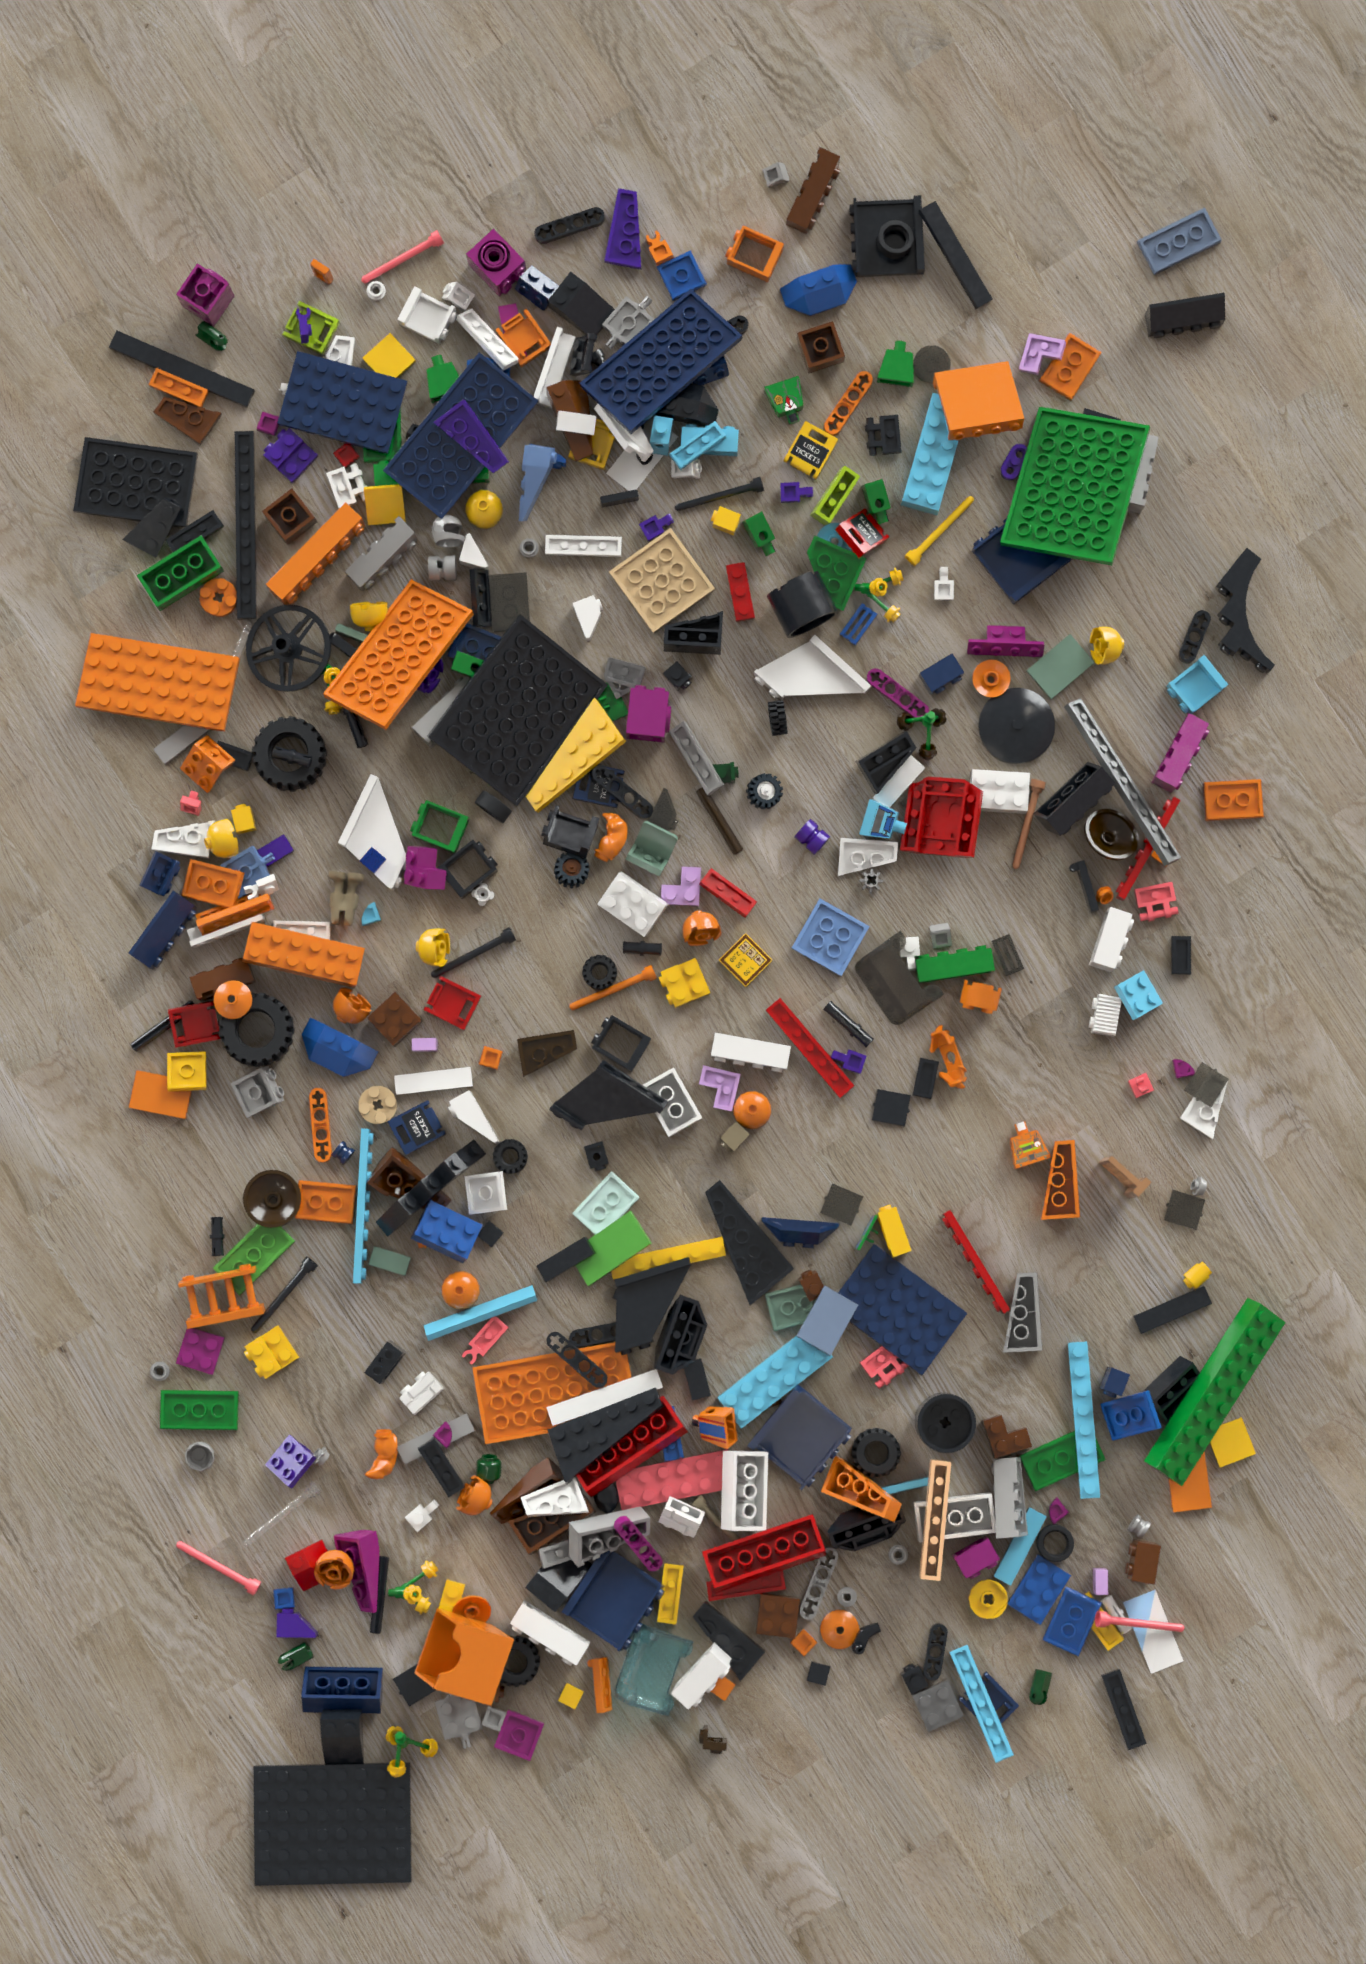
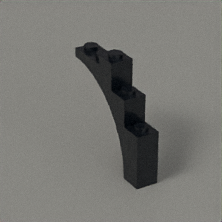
M1246 548L1216 585L1219 588V593L1225 597H1230V600L1217 616L1222 624L1232 627L1218 645L1221 647L1220 650L1228 656H1234L1237 651L1240 652L1239 655L1244 660L1253 662L1259 672L1268 674L1275 664L1264 655L1256 644L1246 615L1248 585L1261 558Z
M472 1140L459 1151L445 1159L433 1172L418 1182L375 1223L387 1237L390 1236L441 1190L483 1158L486 1153L475 1140Z

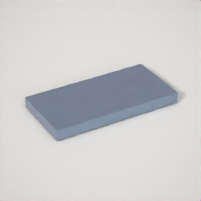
M1203 208L1138 240L1137 244L1152 273L1156 275L1221 243L1222 240L1206 209Z

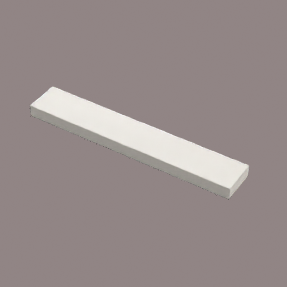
M655 1369L546 1408L554 1426L652 1388L660 1389L663 1386L658 1371Z

